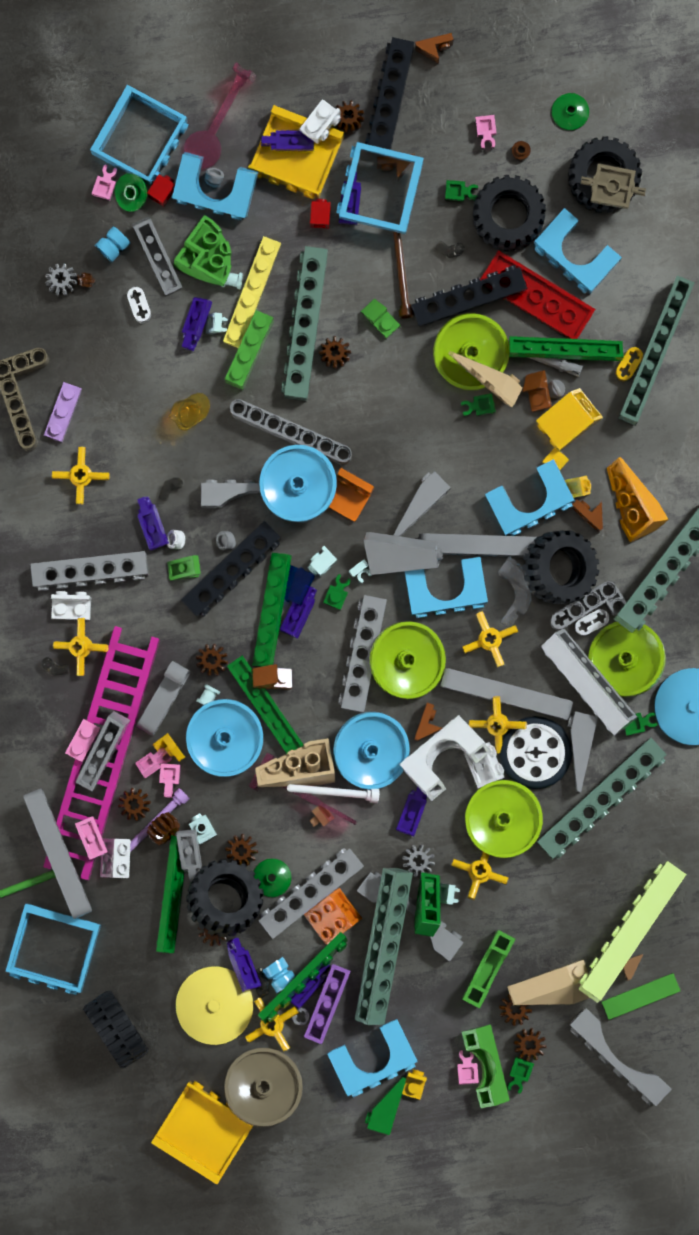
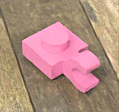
M163 747L154 755L150 752L135 764L142 775L147 778L161 768L160 763L166 764L172 758Z
M161 764L159 783L165 784V798L173 797V784L179 785L180 765Z

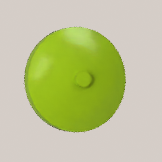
M476 313L462 314L449 320L437 334L433 348L434 362L441 376L450 384L464 390H478L485 388V386L448 354L450 351L502 373L509 360V343L504 330L491 318Z
M398 622L387 627L378 635L371 648L370 668L372 675L385 692L395 697L411 699L427 694L439 683L445 669L446 656L441 640L433 630L417 622Z
M618 622L606 626L594 638L588 658L621 697H634L650 690L662 676L666 661L665 649L661 639L645 624L640 630L635 629L633 633Z
M509 780L494 781L481 787L470 799L465 814V825L472 842L484 853L499 858L514 857L527 851L538 839L543 824L542 809L536 796L522 784Z

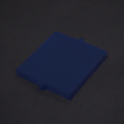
M290 565L285 601L302 605L315 575L305 571L302 567L297 568Z

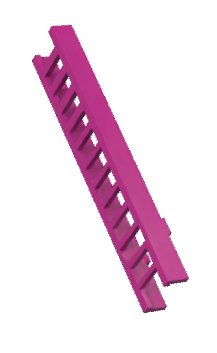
M117 626L114 627L87 721L104 726L106 719L96 717L99 706L129 714L128 719L131 721L121 739L120 745L116 748L118 752L115 762H108L106 766L113 768L109 782L99 780L97 783L107 787L103 801L74 793L77 784L76 780L83 763L77 759L74 761L56 823L61 835L81 840L79 834L63 830L65 817L69 816L80 820L90 817L69 811L72 797L101 805L98 820L95 819V821L99 825L98 829L103 837L160 643L159 638L151 637L147 651L120 644L118 642L122 628ZM119 651L144 658L142 670L113 662L115 652ZM110 669L140 677L137 688L107 680ZM109 688L133 695L132 705L127 706L103 699L104 689ZM69 852L70 857L85 861L80 878L90 880L96 858L89 860L88 855L85 857ZM46 856L43 867L51 869L52 866L48 856Z

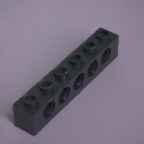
M392 37L391 43H387L385 54H388V58L382 64L381 72H384L383 79L379 78L377 90H380L379 97L375 96L373 108H376L375 115L371 114L369 126H372L371 133H367L365 144L389 150L392 148L414 50L413 41ZM398 56L402 58V61L395 63L392 59ZM394 74L398 76V79L391 81L388 77ZM390 92L394 94V98L386 99L384 95ZM386 110L390 112V116L382 117L380 113ZM382 128L386 130V134L381 136L376 131Z
M516 265L505 268L506 272L498 274L496 271L488 274L486 279L480 280V278L470 280L469 285L463 287L461 284L452 286L451 291L446 293L441 290L433 293L431 298L426 299L424 296L415 299V303L411 305L418 326L422 327L528 290L521 268H516ZM509 278L511 281L510 286L507 288L501 287V279ZM485 284L492 285L493 289L490 294L482 292V287ZM467 290L474 292L472 300H465L464 293ZM450 296L456 298V304L452 307L446 305V299ZM430 303L438 304V310L435 313L428 311Z
M264 521L187 593L181 601L197 618L200 616L204 617L210 612L211 609L209 607L214 602L218 604L225 597L223 594L228 589L232 591L239 584L237 581L242 576L245 578L253 571L251 567L255 563L259 565L265 560V554L269 550L273 552L280 545L281 537ZM256 541H265V547L257 549L255 547ZM244 553L251 554L252 559L249 562L241 560V556ZM230 566H235L238 568V572L236 575L231 576L227 573V569ZM217 579L224 581V585L220 589L213 587V583ZM201 593H209L210 599L207 602L200 601L199 596Z

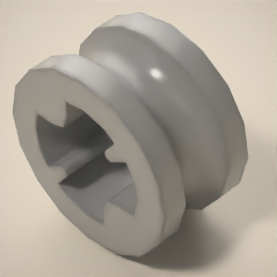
M300 1008L298 1011L300 1013L302 1011L305 1012L306 1015L304 1017L306 1020L298 1022L296 1020L297 1015L293 1016L292 1019L295 1024L301 1026L309 1021L310 1016L305 1008Z

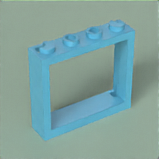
M127 85L90 151L92 155L123 172L138 175L144 183L152 186L157 176L161 175L160 170L162 166L168 164L171 150L177 148L179 136L181 133L184 134L189 125L187 124V117ZM132 98L178 123L149 176L102 152Z
M357 142L356 147L352 146L350 157L353 160L352 164L347 166L345 176H348L347 184L343 183L341 194L344 195L343 201L338 203L336 213H339V219L406 235L424 158ZM361 150L414 163L400 225L346 212Z
M25 904L6 972L10 973L9 976L21 979V976L29 978L28 982L39 984L40 981L47 983L46 987L58 990V987L65 988V992L76 995L77 992L81 993L101 924L80 918L73 919L72 916ZM30 913L93 931L78 984L15 967Z

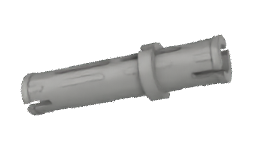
M526 357L559 369V372L564 371L577 377L580 376L583 368L582 365L567 359Z

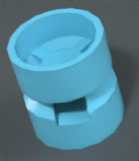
M114 226L107 232V238H101L95 244V247L111 262L120 255L119 250L123 251L131 244Z
M283 957L262 970L267 979H272L271 985L276 993L283 990L296 977L292 971L287 970L288 964Z

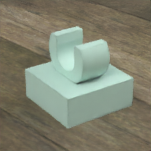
M222 313L208 314L205 334L213 335L227 331L226 328L221 327V324L228 319L222 317Z
M365 559L349 570L350 575L353 578L357 576L358 581L361 583L364 582L361 578L362 573H367L369 577L372 576L370 570L366 569L369 564Z
M440 883V903L451 905L457 903L459 900L454 899V893L460 892V889L455 888L456 885Z

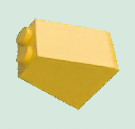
M579 388L569 392L536 421L538 422V428L549 436L553 447L561 450L599 422L603 416Z

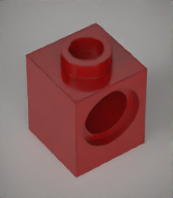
M159 174L147 192L148 198L165 207L174 192V180L167 175L163 177Z
M326 199L312 201L311 228L329 229L331 202H327Z

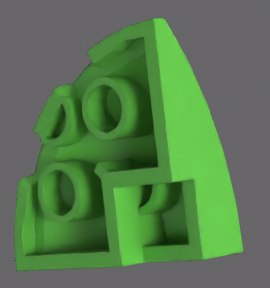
M204 215L185 241L184 247L174 259L173 267L199 280L224 286L231 270V248L229 242L222 235L221 228L212 219Z

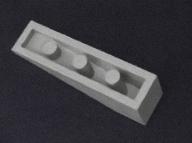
M148 216L133 223L132 227L164 294L167 295L182 288L151 218Z
M435 471L432 474L430 472L421 479L423 483L417 490L393 536L401 537L450 491L451 487Z
M115 711L108 716L76 780L77 784L90 791L94 790L131 721L130 719Z
M575 711L573 715H570L567 726L571 727L570 739L576 792L580 793L598 717Z

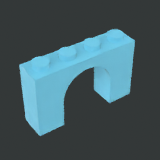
M188 152L183 153L172 198L177 199L176 202L179 204H195L194 207L201 210L209 208L213 209V213L231 214V218L242 220V218H246L258 172L242 167L238 168L230 195L223 199H213L204 194L199 185V175L204 157Z
M564 208L534 241V250L540 256L545 255L549 259L548 262L557 269L559 267L569 281L574 280L578 284L577 287L583 293L587 292L591 295L616 267L622 257L607 245L589 264L575 265L569 262L563 255L562 242L576 227L579 220Z
M554 459L537 467L547 490L546 501L539 510L532 513L518 511L513 506L504 486H500L485 494L506 536H516L521 533L520 529L526 526L528 529L539 524L538 520L545 518V520L550 519L556 515V511L560 509L565 511L573 507L572 503L575 500Z
M481 558L461 560L464 588L458 597L449 601L436 599L430 594L426 584L424 569L404 571L411 615L416 616V619L428 617V613L435 612V615L446 614V610L454 609V612L465 611V607L473 606V609L484 608V604L488 603Z
M398 1019L380 1026L390 1049V1058L386 1066L377 1072L368 1073L360 1070L354 1064L345 1044L327 1053L347 1096H358L363 1093V1088L367 1086L370 1089L381 1084L380 1080L386 1077L390 1080L398 1076V1071L404 1069L406 1072L416 1067L414 1063L418 1061Z

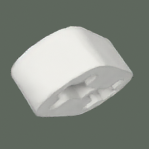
M133 287L127 294L133 315L139 323H146L151 318V311L145 294L141 288ZM134 292L141 294L139 296L140 303L138 304L134 298L131 299ZM142 306L143 311L148 312L145 314V318L137 316L140 314L138 307Z
M599 609L579 619L575 624L576 633L580 636H586L604 627L609 621V614L607 611ZM598 613L600 615H605V618L603 619L604 623H601L600 621L596 623L593 622V620L598 617ZM580 622H583V624H587L589 622L591 623V625L586 628L587 632H584V630H579V627L581 626Z

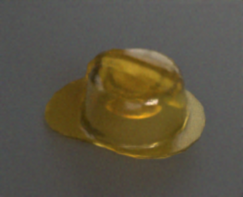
M195 393L186 399L175 402L168 416L176 423L179 429L188 430L207 416L210 408L209 399L203 393Z

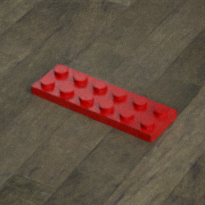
M498 250L480 280L486 279L488 274L496 271L498 274L506 272L505 268L516 265V268L520 267L528 290L503 299L565 337L578 339L596 309ZM503 278L500 281V286L503 288H507L511 284L509 278ZM485 284L483 286L490 291H492L493 289L492 285Z

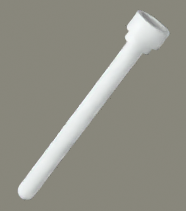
M294 784L287 786L289 792L364 798L369 803L376 804L379 801V788L361 791Z

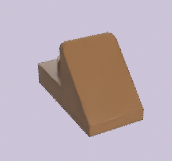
M643 954L629 958L622 970L626 980L632 979Z

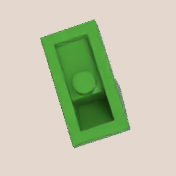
M373 299L361 310V313L386 339L400 327V324L387 312V308L376 299Z
M198 555L167 562L170 581L197 578L201 574Z

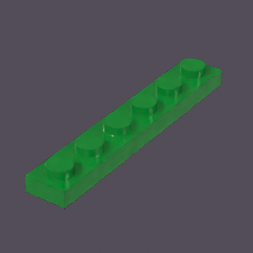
M509 336L508 340L509 357L622 361L624 358L623 341Z
M273 552L271 554L253 666L263 667L273 665L292 555Z
M243 655L227 665L286 754L291 750L302 747V741L265 688H253L252 668Z
M171 835L156 950L157 952L174 953L185 874L181 867L177 836Z
M340 932L258 1014L265 1024L268 1021L272 1022L278 1016L277 1012L282 1007L286 1008L291 1003V998L296 993L300 994L305 989V984L309 980H314L319 975V970L323 966H328L332 962L333 956L346 948V943L348 942L346 936Z

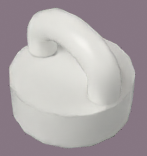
M170 530L168 532L167 539L169 544L167 546L171 549H182L185 544L184 533L179 530Z

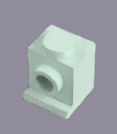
M325 546L321 548L323 551L321 554L318 552L310 559L312 563L308 569L314 576L318 574L322 577L337 563V559Z
M198 814L191 818L192 823L189 826L191 830H197L200 845L217 836L206 815ZM200 824L205 825V830L203 832H200L198 830V826Z

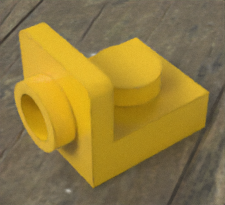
M587 475L565 480L573 498L591 493V483Z
M168 733L153 743L157 751L164 747L170 757L175 756L178 761L185 758Z
M415 1069L412 1072L408 1071L402 1092L403 1095L421 1099L427 1077L423 1076L424 1072Z

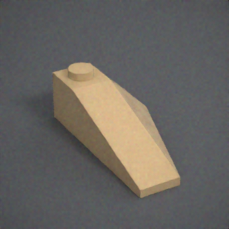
M452 351L448 353L504 404L510 407L514 406L522 390L518 378L513 374L509 376Z
M328 738L309 741L303 744L302 747L291 750L286 755L270 760L255 768L258 787H283L289 784L316 786L335 783V771Z
M584 960L572 962L507 986L513 1005H572L590 998L578 989L581 985L579 981L585 973L589 974Z

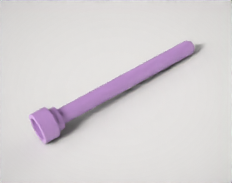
M178 788L174 792L173 800L156 817H159L162 813H171L178 805L185 804L190 798ZM152 821L131 840L130 852L148 835V826L151 825Z

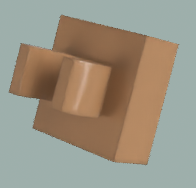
M322 803L312 811L315 817L310 822L314 827L320 822L325 826L334 817Z

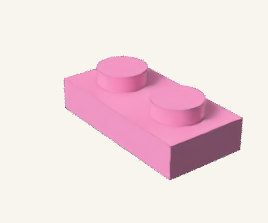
M83 719L65 753L83 762L101 728Z
M94 816L75 823L89 860L108 853Z

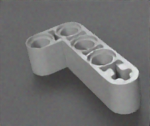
M607 581L593 589L589 595H584V599L575 601V603H571L556 612L551 617L550 625L554 630L560 631L603 604L606 605L612 615L616 616L619 612L614 610L613 604L619 602L624 606L626 600L613 582ZM603 587H611L613 590L612 595H605ZM587 597H595L597 600L596 605L590 606L587 603ZM571 607H578L581 611L580 615H572L570 612ZM567 614L568 618L562 622L563 626L555 624L556 617L561 619Z
M174 661L170 663L164 674V679L137 723V728L151 736L155 735L189 677L190 670Z

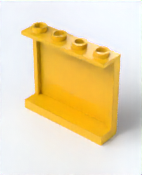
M273 105L263 136H271V132L276 130L300 131L307 118ZM331 127L328 130L330 133L324 141L321 140L318 144L314 142L313 151L271 150V146H261L260 141L248 169L257 171V178L259 179L264 177L269 179L268 182L277 186L282 184L289 191H300L307 198L314 199L315 197L319 199L343 141L344 132Z
M189 1081L151 1143L213 1183L218 1184L253 1126L235 1116L228 1104L219 1100V1095L212 1091L207 1093L203 1090L204 1086L197 1081L193 1083Z

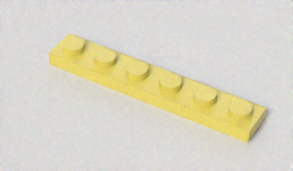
M263 236L223 343L239 348L261 299L281 247L280 242Z

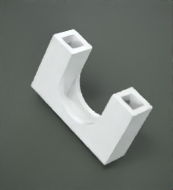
M459 715L400 763L404 772L431 801L446 790L441 780L432 771L433 762L441 752L452 748L460 749L475 764L491 752L486 743Z

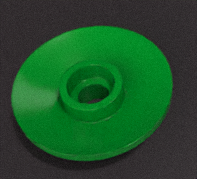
M575 93L561 95L552 106L554 122L565 130L581 128L589 117L588 103L583 97ZM573 107L575 111L570 113L568 108Z
M129 173L118 179L115 185V198L119 206L129 212L137 211L143 207L147 199V188L141 177Z
M266 859L260 862L254 870V878L260 880L261 885L259 889H263L264 896H280L288 890L291 884L290 869L281 860ZM274 874L276 876L275 881H269L268 876Z

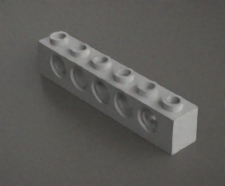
M145 551L31 564L32 584L34 588H38V591H47L49 587L57 586V589L69 588L68 585L76 584V587L88 586L87 583L89 582L101 585L106 584L107 580H114V583L125 582V578H133L135 581L144 580V576H149L147 554ZM132 563V571L124 572V564ZM107 565H113L114 571L111 574H105L104 568ZM88 567L95 568L93 576L88 577L85 575V570ZM69 569L76 571V575L72 579L66 577V572ZM51 571L57 573V577L53 581L47 579V574Z
M364 595V599L359 600L358 610L361 611L360 618H356L354 629H357L356 637L352 636L350 643L353 653L352 656L348 655L346 666L349 667V672L344 674L342 685L346 686L345 692L340 693L338 704L342 705L341 709L364 713L372 676L370 668L371 648L381 632L387 599ZM373 612L375 619L373 621L365 620V613ZM362 631H370L372 634L371 638L363 640L360 636ZM365 649L368 652V656L365 659L358 658V650ZM361 668L364 671V675L356 678L353 675V670ZM353 686L360 689V694L356 697L349 694V689Z
M343 848L336 854L337 859L332 863L330 860L321 866L322 871L317 875L313 872L305 878L307 882L303 886L298 884L291 889L290 892L292 894L288 898L283 896L276 901L274 909L270 910L267 908L260 914L261 919L258 921L272 939L364 867L350 848L348 850ZM339 862L346 865V871L342 874L335 871V866ZM324 874L331 877V883L327 886L320 883V877ZM309 886L314 887L316 890V894L312 898H308L305 895V889ZM293 898H297L301 902V906L297 910H293L289 905ZM278 910L285 913V919L282 922H278L274 918V914Z

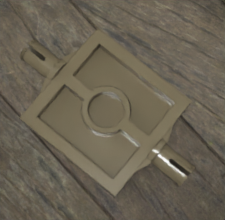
M603 164L597 165V171L593 178L582 176L580 183L592 186V203L623 209L629 208L630 199L633 194L645 196L646 188L635 187V170Z

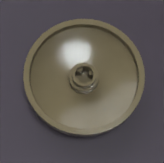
M270 1048L252 1049L240 1055L230 1066L224 1083L225 1098L231 1111L243 1122L256 1127H270L288 1119L298 1107L303 1089L302 1078L295 1063L284 1053Z

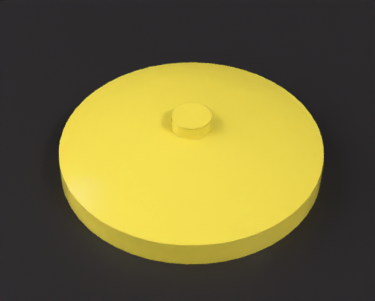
M218 966L202 968L191 974L181 985L176 998L177 1018L184 1031L193 1039L210 1045L224 1044L237 1038L247 1028L253 1014V996L251 990L242 992L234 971Z

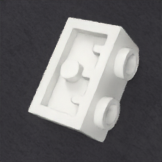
M322 99L301 126L300 131L317 144L321 140L324 141L330 133L328 130L331 126H336L339 123L341 110L335 109Z
M56 591V595H51V619H91V597L87 595V592H75V595H67L68 592Z
M490 742L486 743L491 752L477 764L463 752L478 788L504 778V769L498 762L496 750Z
M103 838L108 853L101 855L100 877L129 878L130 839Z

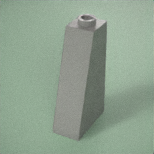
M366 532L364 538L371 575L438 568L440 560H443L442 549L438 548L437 542L374 532Z

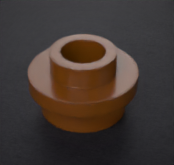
M518 141L513 145L512 155L516 159L525 160L529 157L531 148L528 143ZM523 147L525 151L520 153L518 148Z
M84 272L81 275H77L76 278L78 280L77 284L85 287H92L96 279L92 278V274Z

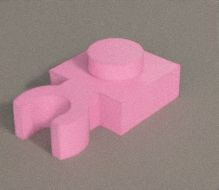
M495 116L475 117L477 137H483L481 141L482 150L485 149L486 142H490L492 149H494L495 140L491 136L496 135Z
M105 164L102 170L104 176H97L92 195L110 201L116 182L112 181V179L117 175V168H114L113 172L109 174L107 173L108 165Z
M463 1050L459 1052V1059L463 1064L457 1065L459 1085L478 1084L477 1063H471L474 1054L470 1052V1057L465 1058Z

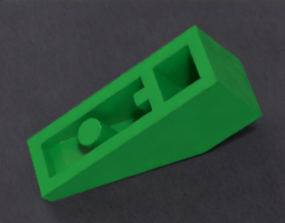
M423 872L420 874L414 917L415 934L433 937L441 925L440 875Z
M402 1076L373 1107L372 1112L367 1113L365 1123L368 1124L367 1129L390 1135L406 1077Z

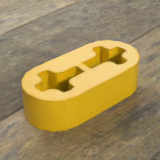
M630 348L617 367L616 377L620 381L630 380L642 361L643 353L639 348ZM637 352L639 359H634L633 363H630L631 355L629 353ZM628 365L630 368L628 369L627 373L630 375H625L624 377H622V372L619 370H624L625 367Z

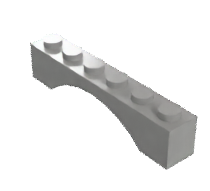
M206 480V483H201V507L222 508L228 502L238 497L261 493L260 483H255V480H244V483H236V480H225V483H217V480Z
M370 872L357 891L369 901L377 902L382 875L378 872L374 874ZM408 897L406 910L415 916L416 906L414 904L416 901ZM441 921L437 932L430 938L433 949L450 961L463 944L461 941L462 936L454 930L450 933L445 929L447 925Z
M584 1007L569 1023L572 1027L570 1031L577 1038L582 1036L586 1040L584 1044L592 1052L597 1050L601 1054L598 1058L606 1065L610 1063L615 1067L612 1071L620 1078L624 1076L629 1081L627 1085L634 1092L639 1090L643 1094L641 1098L649 1106L652 1103L657 1106L672 1090L658 1075L635 1071L620 1062L605 1042L601 1022L587 1008Z

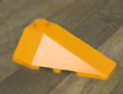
M618 457L607 467L611 488L615 491L618 501L615 503L616 508L620 509L622 517L620 524L630 542L656 531L669 520L660 503L621 457Z

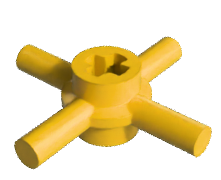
M78 447L77 465L70 472L52 471V479H70L72 484L77 486L76 504L79 505L84 504V487L91 480H110V473L92 472L85 465L86 447ZM82 471L85 476L82 477V480H79L76 475H79Z
M483 611L477 613L476 616L482 632L479 635V640L462 646L464 653L482 647L492 652L497 667L505 665L498 647L502 642V638L518 632L516 625L498 631L495 628L489 627ZM490 634L491 637H495L493 644L485 641L487 635Z
M77 618V636L71 642L54 641L53 643L54 649L69 650L72 655L77 657L78 676H84V658L91 651L108 652L109 649L108 644H94L85 636V618Z
M493 696V714L487 720H469V726L471 728H487L489 733L495 736L496 753H500L502 735L508 729H526L527 722L508 721V718L501 714L500 696Z
M484 852L480 860L474 861L472 864L453 859L451 865L468 872L470 879L473 881L467 896L471 900H475L480 883H485L491 879L507 885L509 877L492 872L490 865L487 863L490 855ZM478 869L483 870L482 875L477 874Z
M261 997L254 1001L260 1012L266 1007ZM294 1006L283 1014L278 1015L273 1020L276 1022V1025H274L275 1030L273 1027L269 1028V1021L265 1024L261 1020L260 1028L245 1036L247 1041L250 1043L266 1034L268 1036H275L283 1052L288 1050L290 1046L281 1032L284 1022L299 1013L297 1008Z

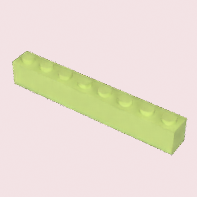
M667 861L663 865L660 863L654 871L656 876L653 880L649 879L643 887L645 889L643 895L639 894L632 903L635 905L632 911L628 910L622 918L624 922L621 927L617 926L612 932L613 939L610 943L606 942L600 950L603 952L600 958L596 957L589 966L592 968L589 974L585 973L580 979L579 983L581 985L578 989L598 1003L602 1000L687 875Z

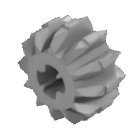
M65 263L62 265V268H60L59 264H55L56 270L50 267L49 271L52 274L45 275L49 279L45 282L46 286H50V292L56 290L57 296L60 295L61 291L66 296L67 289L71 292L74 291L71 285H77V281L73 280L77 278V274L72 273L74 270L72 267L67 269ZM60 276H64L65 281L62 280V283H59L58 278L61 279Z
M412 845L414 853L408 849L406 850L410 857L403 856L402 859L409 860V863L403 864V867L410 865L411 868L408 871L412 872L414 869V877L418 876V871L425 873L423 869L430 873L432 870L427 865L434 866L435 862L428 861V859L434 858V854L427 856L426 854L430 851V848L422 852L423 845L419 846V851H417L415 845ZM417 855H420L421 859L424 860L423 865L420 864L421 866H416V862H413L414 857L417 858Z

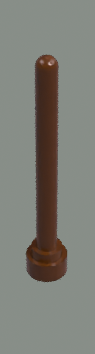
M393 232L401 296V306L398 312L399 318L407 319L414 317V311L408 299L401 233Z

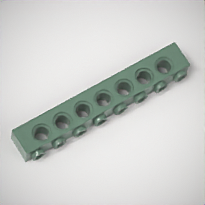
M305 246V252L301 251L300 263H303L302 270H298L297 275L300 287L295 290L294 300L298 301L297 307H293L292 318H295L294 326H290L289 337H292V344L287 346V355L290 358L289 363H285L284 374H287L286 382H282L281 393H285L284 396L287 399L308 400L328 249ZM310 264H315L318 268L316 271L310 272L307 270V267ZM311 282L315 285V288L313 290H306L304 288L305 284ZM305 301H310L312 303V307L309 309H304L302 307V303ZM303 319L310 322L306 328L299 325V322ZM299 338L307 340L305 346H299L296 342ZM298 356L303 357L305 360L301 365L294 363V359ZM294 375H299L302 381L295 384L291 381V378Z
M678 275L676 276L618 419L635 426L638 423L695 282Z
M699 508L614 618L615 621L631 633L635 629L640 630L646 623L643 620L647 614L651 616L657 608L654 605L657 600L662 601L668 594L667 587L669 585L674 586L680 578L677 576L680 570L685 571L690 565L689 558L692 555L696 557L699 553ZM689 534H695L697 541L691 540ZM678 548H683L686 551V555H681L678 552ZM667 563H673L675 570H670L667 567ZM656 577L662 578L664 585H659L656 582ZM650 592L653 596V599H647L644 593ZM633 607H639L642 614H636L633 611Z
M649 738L536 841L537 844L551 859L554 857L559 859L566 852L564 849L569 844L573 846L581 839L579 835L583 831L586 833L595 826L593 822L597 818L603 819L609 813L607 809L611 805L616 807L623 800L621 796L625 792L630 794L637 787L635 784L640 779L644 781L652 774L650 770L654 766L658 768L666 761L664 757L667 754L652 738ZM644 755L650 759L648 766H643L640 762V758ZM629 768L634 769L636 772L634 779H629L626 776V771ZM618 781L621 783L622 789L620 792L613 791V782ZM600 794L607 796L608 802L606 805L598 803L597 799ZM586 807H590L594 812L591 818H586L583 814ZM572 820H576L579 823L577 831H572L569 828V823ZM561 833L565 836L563 844L556 843V834Z
M383 868L355 1015V1020L366 1025L385 1024L413 873L400 868Z

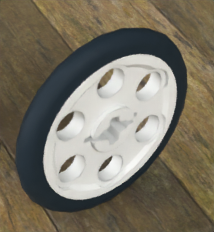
M538 716L523 718L519 721L527 722L526 729H508L502 738V747L499 753L501 765L508 777L514 782L530 789L547 788L561 780L568 771L572 759L571 742L563 728L553 720ZM538 728L541 731L540 738L533 739L530 736L531 729ZM551 737L558 741V745L554 749L547 746V740ZM516 738L524 740L523 748L518 749L514 746L513 742ZM534 747H537L538 751L547 753H541L537 758H534L533 754H525L524 752L533 751ZM516 757L524 759L525 764L523 767L517 768L514 765ZM549 757H555L558 760V765L555 768L548 766L547 760ZM534 766L541 769V775L537 778L533 777L530 773L531 768Z

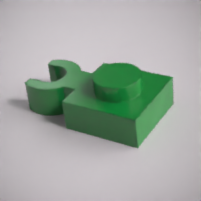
M447 180L445 200L464 202V196L470 200H475L477 195H472L471 190H478V185L473 184L465 187V181Z
M492 393L474 396V402L472 403L470 401L461 402V406L467 405L469 407L468 411L463 412V416H469L473 411H476L477 416L496 412Z
M340 574L336 577V587L330 585L323 602L338 610L342 609L348 595L344 588L350 584V578L347 579L346 583H340Z
M641 713L635 714L637 718L624 730L626 736L645 732L644 726L650 728L657 726V723L651 724L649 722V717L655 716V713H649L645 718H642Z
M515 1057L509 1076L514 1077V1080L509 1082L508 1090H511L512 1085L516 1084L519 1086L518 1094L522 1092V1080L528 1082L534 1066L533 1062Z

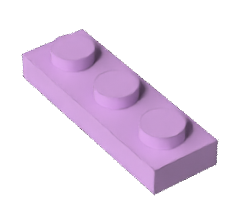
M63 382L44 433L45 437L63 442L82 388Z

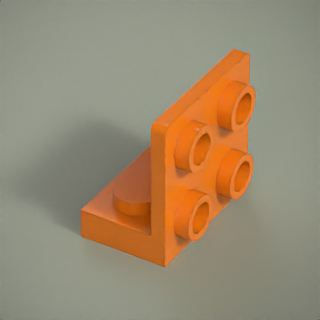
M340 468L336 478V493L329 508L356 522L374 491V486Z
M340 888L304 914L326 945L340 932H346L363 919Z

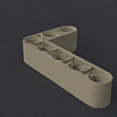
M35 348L0 360V368L3 366L8 367L6 374H0V390L18 442L25 451H33L37 447L38 442L16 377L47 366L49 357L42 348ZM43 354V361L36 362V355ZM20 360L26 361L24 368L17 367V363ZM8 384L14 385L12 392L5 391V387ZM20 402V408L12 410V403ZM24 419L27 421L25 427H17L19 420ZM27 437L33 438V442L29 446L23 445V441Z

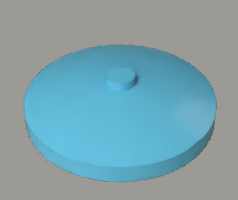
M290 445L281 448L268 458L260 474V492L263 501L276 516L287 521L305 522L320 516L331 505L336 493L337 480L331 462L323 453L310 446Z
M696 668L683 669L669 676L659 687L654 701V713L661 730L672 740L685 745H699V669Z
M218 699L206 703L194 713L187 727L186 744L191 758L201 769L216 776H233L247 770L259 757L263 746V730L258 717L248 706L236 700Z
M364 712L350 718L341 727L335 738L333 755L338 771L348 782L364 789H378L391 784L402 774L404 770L400 763L409 756L410 747L405 730L395 719L379 712Z

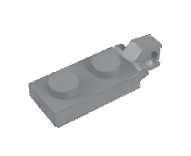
M197 830L177 831L176 836L181 867L184 872H188L189 881L192 882L195 875L202 868Z

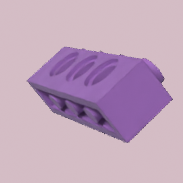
M332 964L304 1038L319 1044L323 1043L351 972L350 970Z

